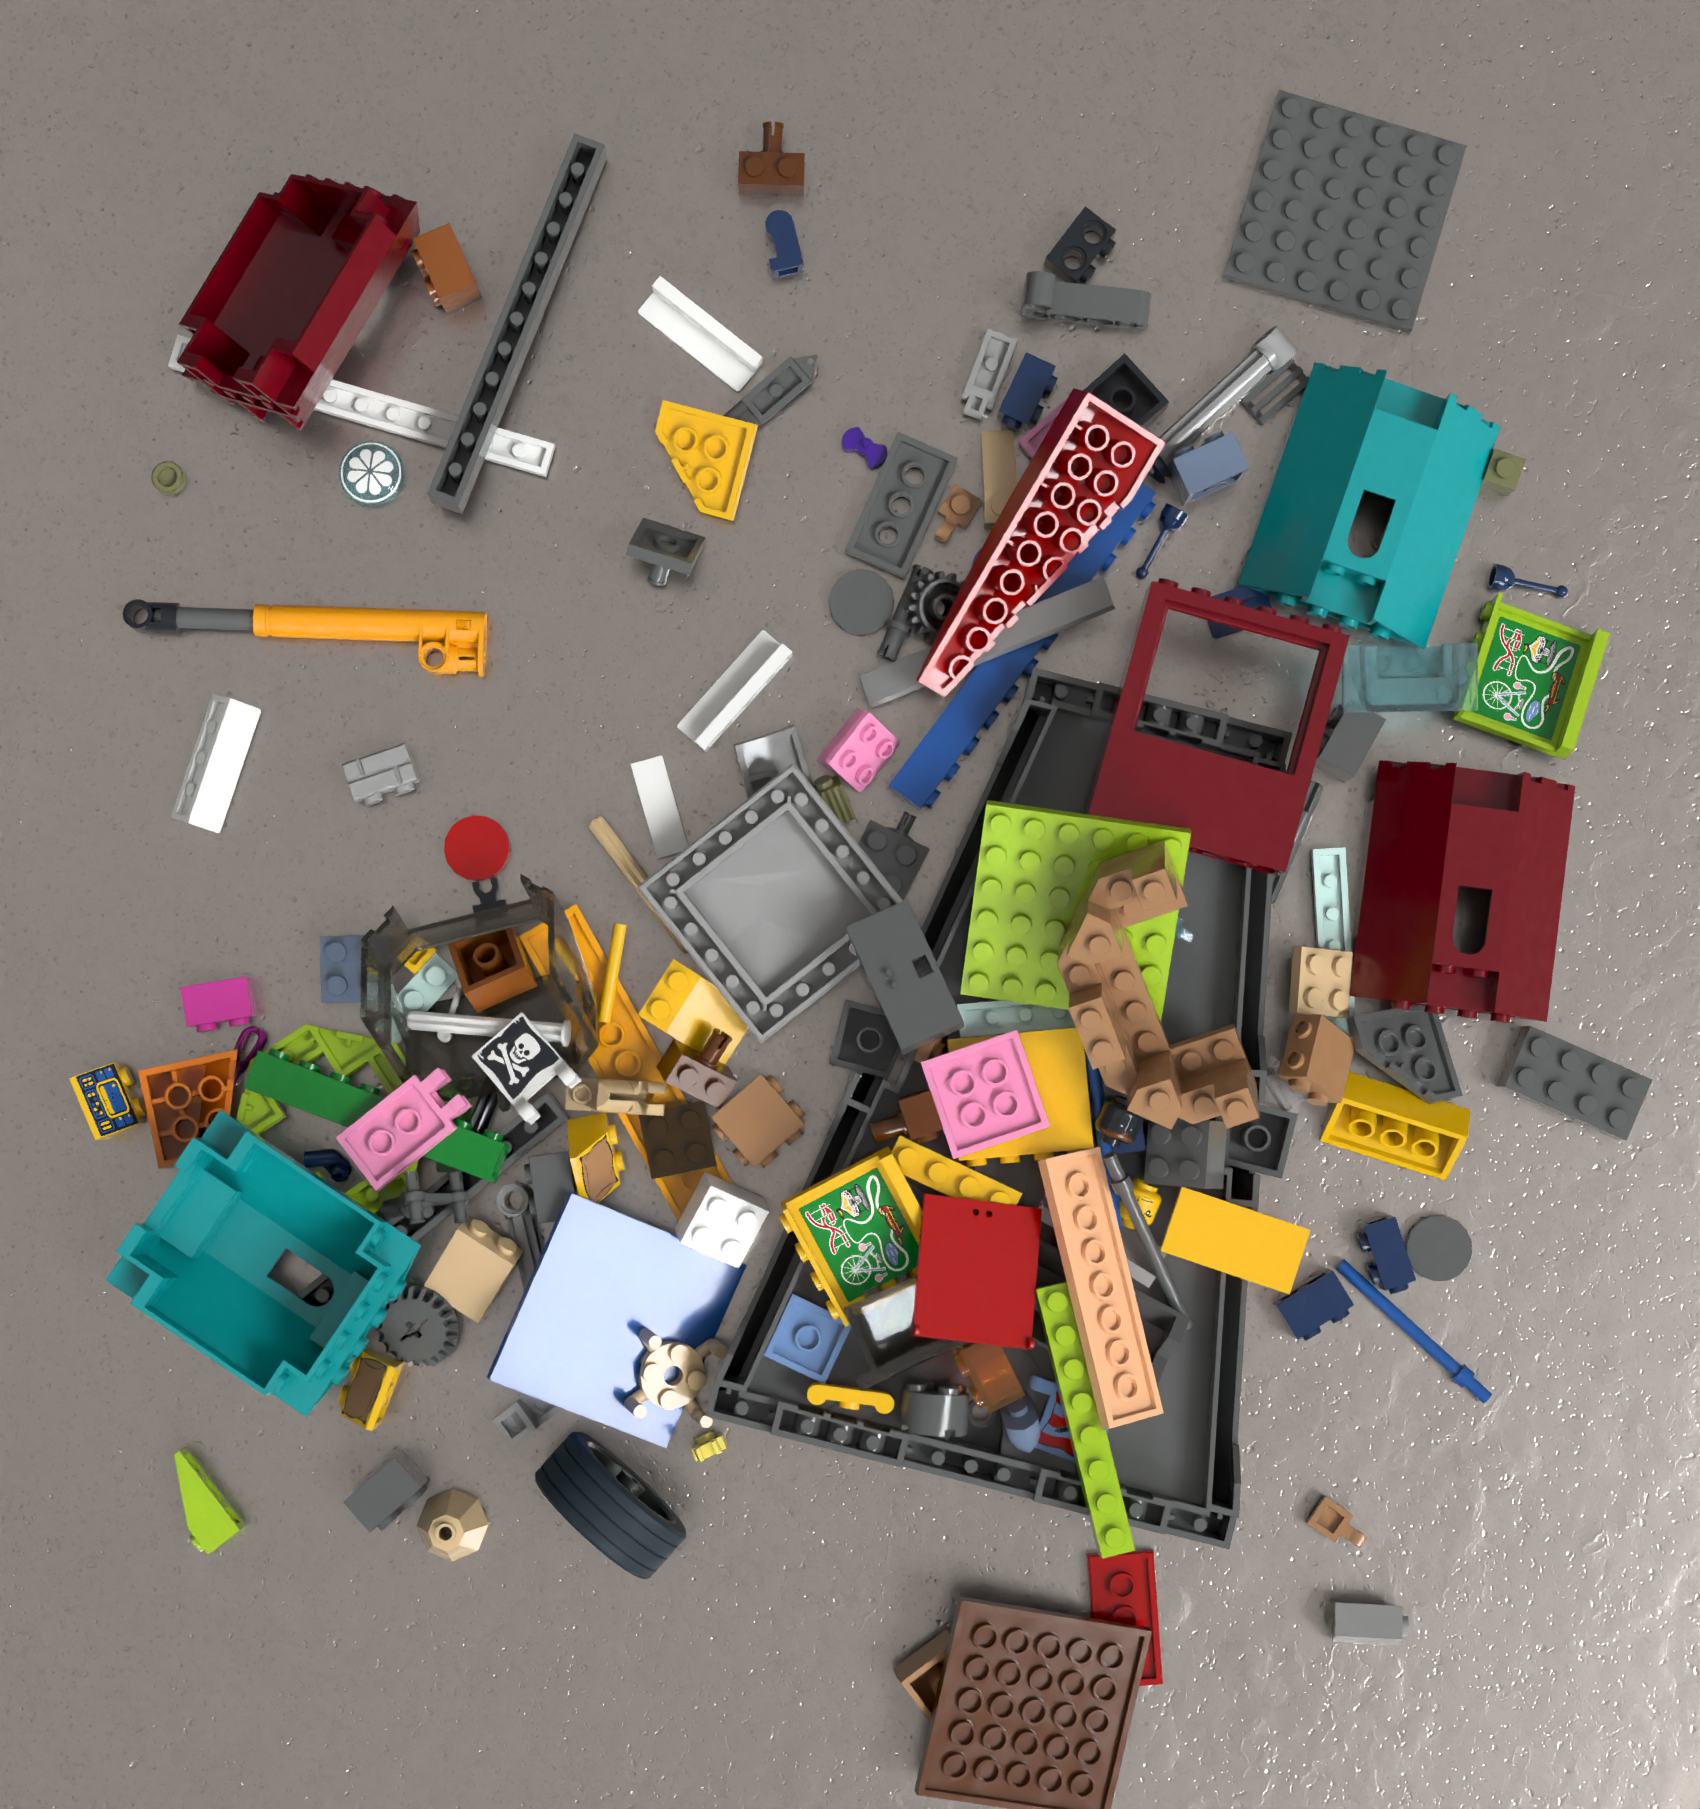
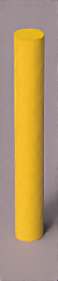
M617 923L613 925L597 1021L610 1023L627 925Z

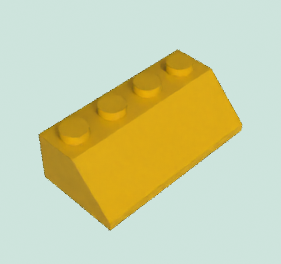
M1349 1071L1342 1102L1330 1103L1320 1141L1446 1181L1468 1138L1471 1110L1445 1101L1428 1104L1410 1090Z

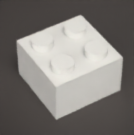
M705 1172L680 1217L675 1231L681 1244L739 1269L769 1210L763 1197Z

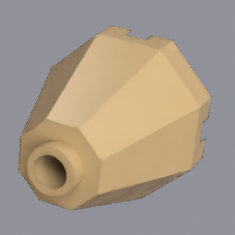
M453 1487L427 1499L416 1526L428 1552L447 1560L455 1561L479 1550L489 1526V1520L482 1509L483 1506L479 1497ZM447 1527L451 1529L452 1533L447 1531Z

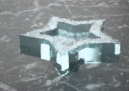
M1178 917L1175 936L1191 942L1194 935L1181 927L1184 919Z

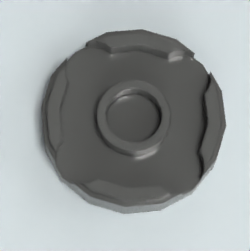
M864 569L849 571L840 577L831 589L829 599L831 616L848 633L861 636L875 633L885 626L892 616L894 607L892 588L885 578L874 571Z
M1444 1215L1428 1216L1419 1220L1410 1230L1405 1241L1412 1269L1420 1276L1432 1281H1448L1459 1276L1467 1268L1472 1256V1241L1467 1230L1457 1220Z

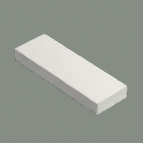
M660 755L632 763L631 768L657 859L680 853L688 847L663 756Z

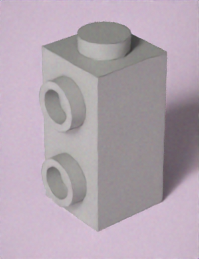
M1335 1602L1332 1642L1399 1646L1403 1636L1408 1637L1409 1619L1408 1616H1403V1606Z

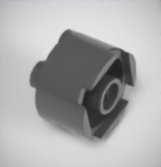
M914 1380V1383H906V1387L902 1388L899 1430L908 1429V1433L938 1437H945L947 1430L955 1431V1437L966 1436L970 1393L966 1392L967 1385L947 1383V1386H939L937 1388L934 1387L933 1381Z

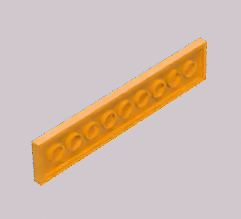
M573 905L520 935V940L565 1020H570L571 1031L596 1076L601 1079L666 1083L657 1068L662 1055L619 978L617 980L610 1023L597 1021L608 959L578 905ZM666 1083V1094L648 1093L645 1097L647 1103L665 1104V1108L689 1104L683 1092ZM618 1113L649 1169L639 1115ZM715 1150L717 1166L655 1179L677 1221L682 1216L705 1172L734 1184Z

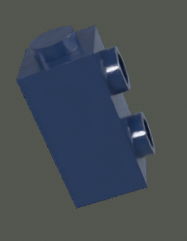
M1027 352L1025 353L997 414V418L1002 420L1001 424L1018 432L1020 428L1027 431L1030 423L1037 424L1044 409L1043 406L1039 405L1043 394L1045 393L1050 396L1058 377L1053 376L1055 365Z
M1389 1215L1359 1225L1361 1233L1357 1234V1239L1362 1253L1368 1252L1372 1265L1367 1266V1270L1372 1284H1378L1379 1288L1384 1291L1389 1289L1390 1294L1409 1289L1408 1283L1416 1281L1396 1217Z

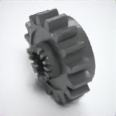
M944 571L935 572L934 577L931 573L922 575L923 582L915 581L912 583L916 592L906 593V597L912 600L911 605L904 606L905 611L912 613V616L906 622L907 624L916 623L917 627L913 633L920 635L925 632L924 641L932 642L936 639L965 581L957 582V574L955 573L948 574L946 577ZM939 600L943 601L942 603L945 605L942 616L937 611Z

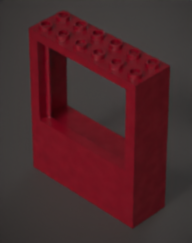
M1159 578L1158 582L1152 581L1144 595L1085 814L1191 829L1188 852L1275 876L1281 875L1287 870L1350 635L1343 634L1341 627L1332 624H1323L1321 628L1309 624L1310 619L1303 616L1291 614L1289 618L1276 615L1277 610L1261 605H1258L1257 609L1243 606V600L1225 596L1224 600L1210 597L1211 592L1208 590L1192 587L1191 591L1178 588L1179 583ZM1168 609L1319 651L1286 773L1135 732Z

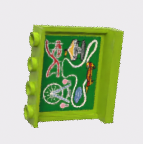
M1499 592L1491 602L1486 601L1482 609L1480 619L1484 620L1481 631H1476L1470 648L1474 649L1475 652L1472 660L1468 659L1461 674V677L1466 680L1463 689L1458 688L1452 702V707L1456 708L1453 720L1565 760L1574 751L1610 632L1599 628L1592 635L1505 604L1501 602L1503 593Z

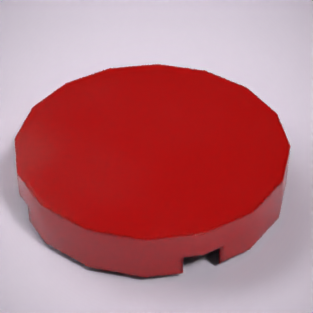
M473 815L459 820L451 827L445 838L444 853L448 865L456 874L467 880L483 881L496 876L506 865L510 855V842L507 833L499 823L486 816Z

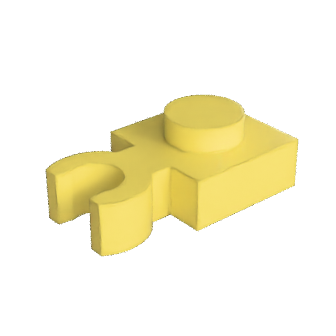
M709 1431L695 1438L697 1444L692 1445L691 1452L696 1462H702L710 1456L722 1453V1450L726 1449L728 1444L723 1433L715 1435L713 1431Z

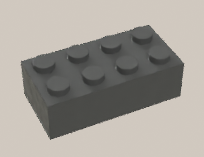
M1523 1026L1497 1087L1614 1139L1627 1141L1652 1079L1535 1027Z

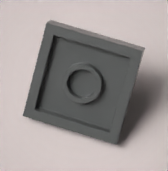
M643 518L628 544L626 556L651 563L647 580L654 585L663 586L667 582L670 569L686 575L690 574L702 551L705 537Z

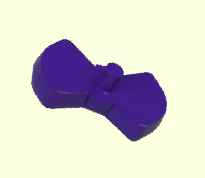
M859 427L850 428L842 437V449L845 451H858V453L865 456L869 468H878L884 464L888 454L887 447L875 444L871 439L865 438Z

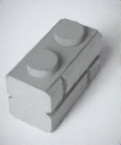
M405 742L342 763L354 801L357 803L363 802L364 806L383 801L382 795L395 791L396 796L415 790L413 784L420 782L410 748Z

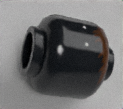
M1116 1095L1114 1099H1106L1103 1102L1094 1125L1097 1131L1102 1133L1100 1140L1119 1148L1121 1142L1131 1144L1136 1140L1145 1118L1128 1111L1127 1098Z

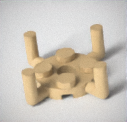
M643 1328L639 1332V1337L648 1351L640 1362L642 1364L638 1374L640 1389L625 1399L624 1407L636 1418H643L646 1415V1408L642 1403L648 1399L667 1410L684 1406L693 1420L703 1428H709L713 1423V1419L705 1416L706 1412L701 1409L695 1399L706 1384L705 1367L702 1360L711 1353L719 1359H724L728 1349L713 1338L708 1339L696 1349H693L685 1343L662 1341L653 1331ZM671 1366H677L679 1369L677 1379L673 1382H665L664 1372Z

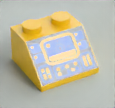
M111 1063L69 1078L95 1140L110 1139L146 1123L143 1116L147 1114L141 1098L139 1096L135 1098L130 1086L134 1084V1080L127 1066L122 1067L121 1063Z

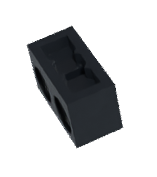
M1085 206L1047 255L1044 266L1065 282L1080 283L1081 281L1086 284L1097 269L1093 264L1100 256L1105 259L1115 247L1116 242L1113 239L1116 229ZM1095 231L1100 235L1101 241L1094 244L1089 243L1085 240L1084 233ZM1069 256L1077 257L1081 262V266L1077 269H1070L1065 265L1064 259Z

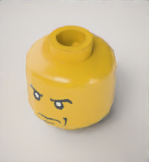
M1133 1177L1134 1188L1132 1191L1149 1226L1156 1217L1162 1203V1198L1157 1193V1186L1144 1183V1180ZM1123 1201L1119 1202L1122 1225L1135 1230Z

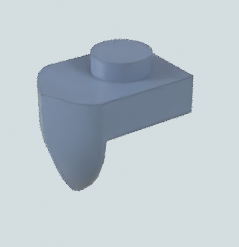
M1031 1396L999 1404L1010 1442L1021 1451L1031 1453L1037 1445L1041 1434L1038 1416Z

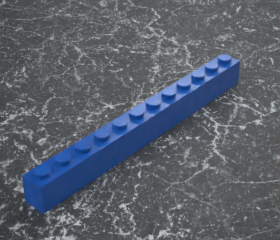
M1142 483L1125 508H1121L1111 518V523L1104 530H1100L1088 542L1089 546L1067 564L1068 568L1034 604L1092 581L1100 569L1106 573L1117 558L1113 554L1114 550L1120 543L1126 546L1136 533V530L1132 528L1139 517L1145 520L1156 506L1152 502L1156 492ZM1055 633L979 664L896 774L888 788L919 811L924 805L930 808L941 794L937 787L943 779L950 782L961 767L956 763L963 752L968 756L971 754L980 741L976 737L983 726L987 729L992 726L1000 715L996 708L1002 700L1009 703L1019 689L1015 685L1016 681L1022 674L1026 677L1030 675L1033 667L1035 668L1039 662L1034 657L1041 648L1047 651L1059 635Z

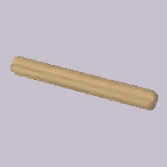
M602 816L593 819L588 824L589 829L683 953H688L637 888L648 876Z

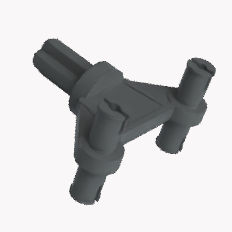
M418 1171L405 1172L403 1174L406 1190L401 1193L400 1197L383 1201L380 1207V1213L387 1220L406 1216L410 1219V1224L425 1222L424 1212L426 1207L453 1204L454 1223L469 1222L465 1203L469 1201V1195L467 1191H464L462 1171L448 1173L451 1193H424V1191H420Z

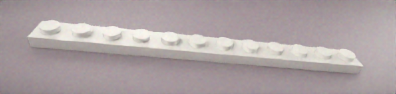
M177 335L168 364L170 369L184 372L185 368L179 365L177 361L191 338ZM333 379L314 409L318 412L446 448L459 417ZM497 427L484 460L546 477L555 450V444Z

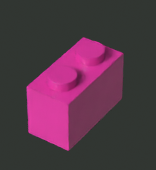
M240 977L180 987L186 1027H196L197 1032L216 1030V1023L229 1021L230 1027L250 1024L249 1018L258 1016L252 977Z

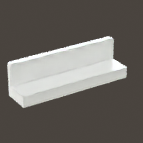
M659 276L652 285L653 293L638 310L639 315L735 392L740 393L763 365V357Z
M762 630L677 725L678 729L706 753L793 656L792 651L783 643L777 642L765 630Z
M212 694L170 818L220 833L261 714L259 708L229 697Z

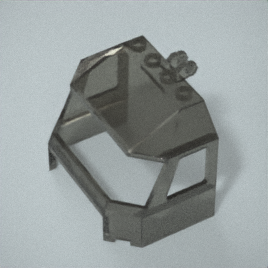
M520 874V881L530 898L528 900L407 929L395 907L392 906L384 914L386 920L376 931L370 929L361 939L360 1018L402 1083H405L413 1075H417L423 1081L439 1067L441 1070L444 1069L452 1079L447 1085L436 1091L443 1101L449 1102L457 1094L464 1095L466 1099L497 1092V1102L500 1111L510 1110L511 1102L472 1058V1055L493 1037L451 1033V1040L443 1043L437 1037L438 1032L410 1030L407 1027L405 1014L392 984V977L417 951L537 921L548 925L550 974L536 977L537 987L478 1013L467 997L462 995L455 1014L514 1019L523 1012L530 1021L563 1023L565 1020H570L571 1039L569 1045L563 1047L560 1042H549V1044L575 1073L579 1072L597 1049L596 992L591 983L569 919L552 890L544 886L541 888L533 884L529 878ZM453 998L436 1002L428 1012L448 1014ZM392 1017L405 1044L406 1066L391 1045Z

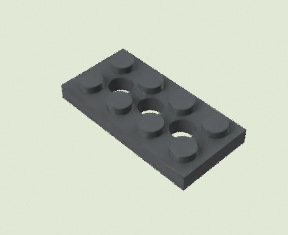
M898 432L845 549V553L905 579L958 458ZM917 467L921 469L924 473L923 481L919 484L909 483L905 478V473L909 468ZM898 497L907 498L911 504L910 510L905 514L896 513L892 508L894 499ZM887 526L894 528L898 534L896 541L891 544L883 543L878 536L879 531Z

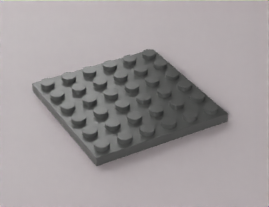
M1279 90L1223 278L1410 334L1467 146Z

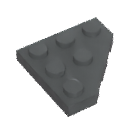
M1412 1005L1411 1010L1395 1008L1356 1015L1347 1019L1356 1052L1426 1103L1434 1104L1463 1096L1438 1014L1424 1012L1425 1006Z

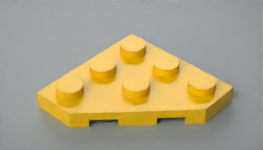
M663 400L655 433L670 455L671 462L683 483L686 484L692 494L698 510L701 513L734 521L758 425Z

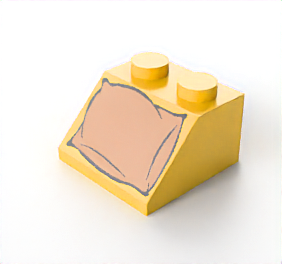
M605 1112L567 1120L569 1157L578 1194L596 1203H599L620 1185L619 1171L625 1170L622 1151H615L614 1144H619L615 1124L609 1125Z
M368 1348L363 1350L361 1355L350 1366L349 1372L354 1375L350 1386L344 1385L338 1398L337 1404L342 1405L339 1414L370 1431L381 1425L404 1361L396 1360V1358Z

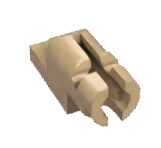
M579 1077L581 1081L571 1089L567 1086L565 1110L664 1116L665 1104L647 1103L645 1097L648 1093L666 1094V1083Z

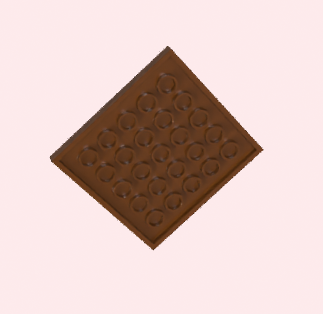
M959 1596L915 1784V1793L919 1796L1007 1809H1111L1152 1630L1145 1626Z

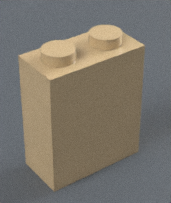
M468 1215L469 1222L462 1223L458 1227L425 1282L424 1287L436 1291L453 1308L479 1323L492 1306L523 1255L524 1250L519 1248L511 1239L502 1237L491 1230L483 1221Z

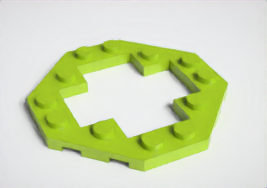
M308 1024L303 1025L263 1051L269 1054L272 1048L290 1055L288 1062L298 1066L301 1060L311 1063L324 1054L334 1071L346 1077L370 1064L388 1095L413 1075H417L397 1043ZM256 1057L251 1059L249 1062L247 1070L248 1075L250 1073V1070ZM245 1089L241 1096L236 1119L260 1136L261 1133L287 1117L277 1100ZM418 1160L380 1191H375L369 1181L365 1179L345 1192V1194L377 1214L380 1212L383 1201L400 1197L401 1193L406 1190L403 1173L416 1171ZM317 1171L315 1173L324 1180H326L322 1172Z

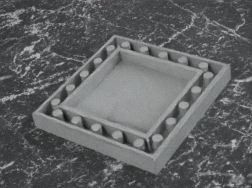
M792 763L637 886L760 1044L862 965L848 936L846 927L903 901L795 763Z

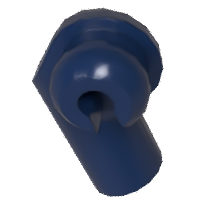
M335 1149L304 1152L306 1168L324 1166L332 1175L331 1178L336 1182L346 1180L350 1174L349 1162Z

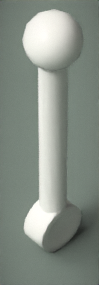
M459 977L455 980L456 991L448 1014H455L463 989ZM437 1033V1037L441 1042L446 1043L451 1040V1033Z

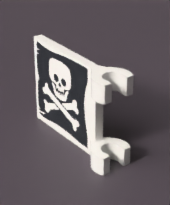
M523 1012L472 1055V1058L511 1102L520 1116L531 1125L541 1115L528 1100L554 1076L558 1075L564 1084L571 1089L581 1081L579 1076L561 1058Z

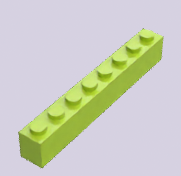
M1067 1281L1037 1287L1035 1299L1098 1555L1103 1559L1135 1551L1106 1429L1102 1430Z

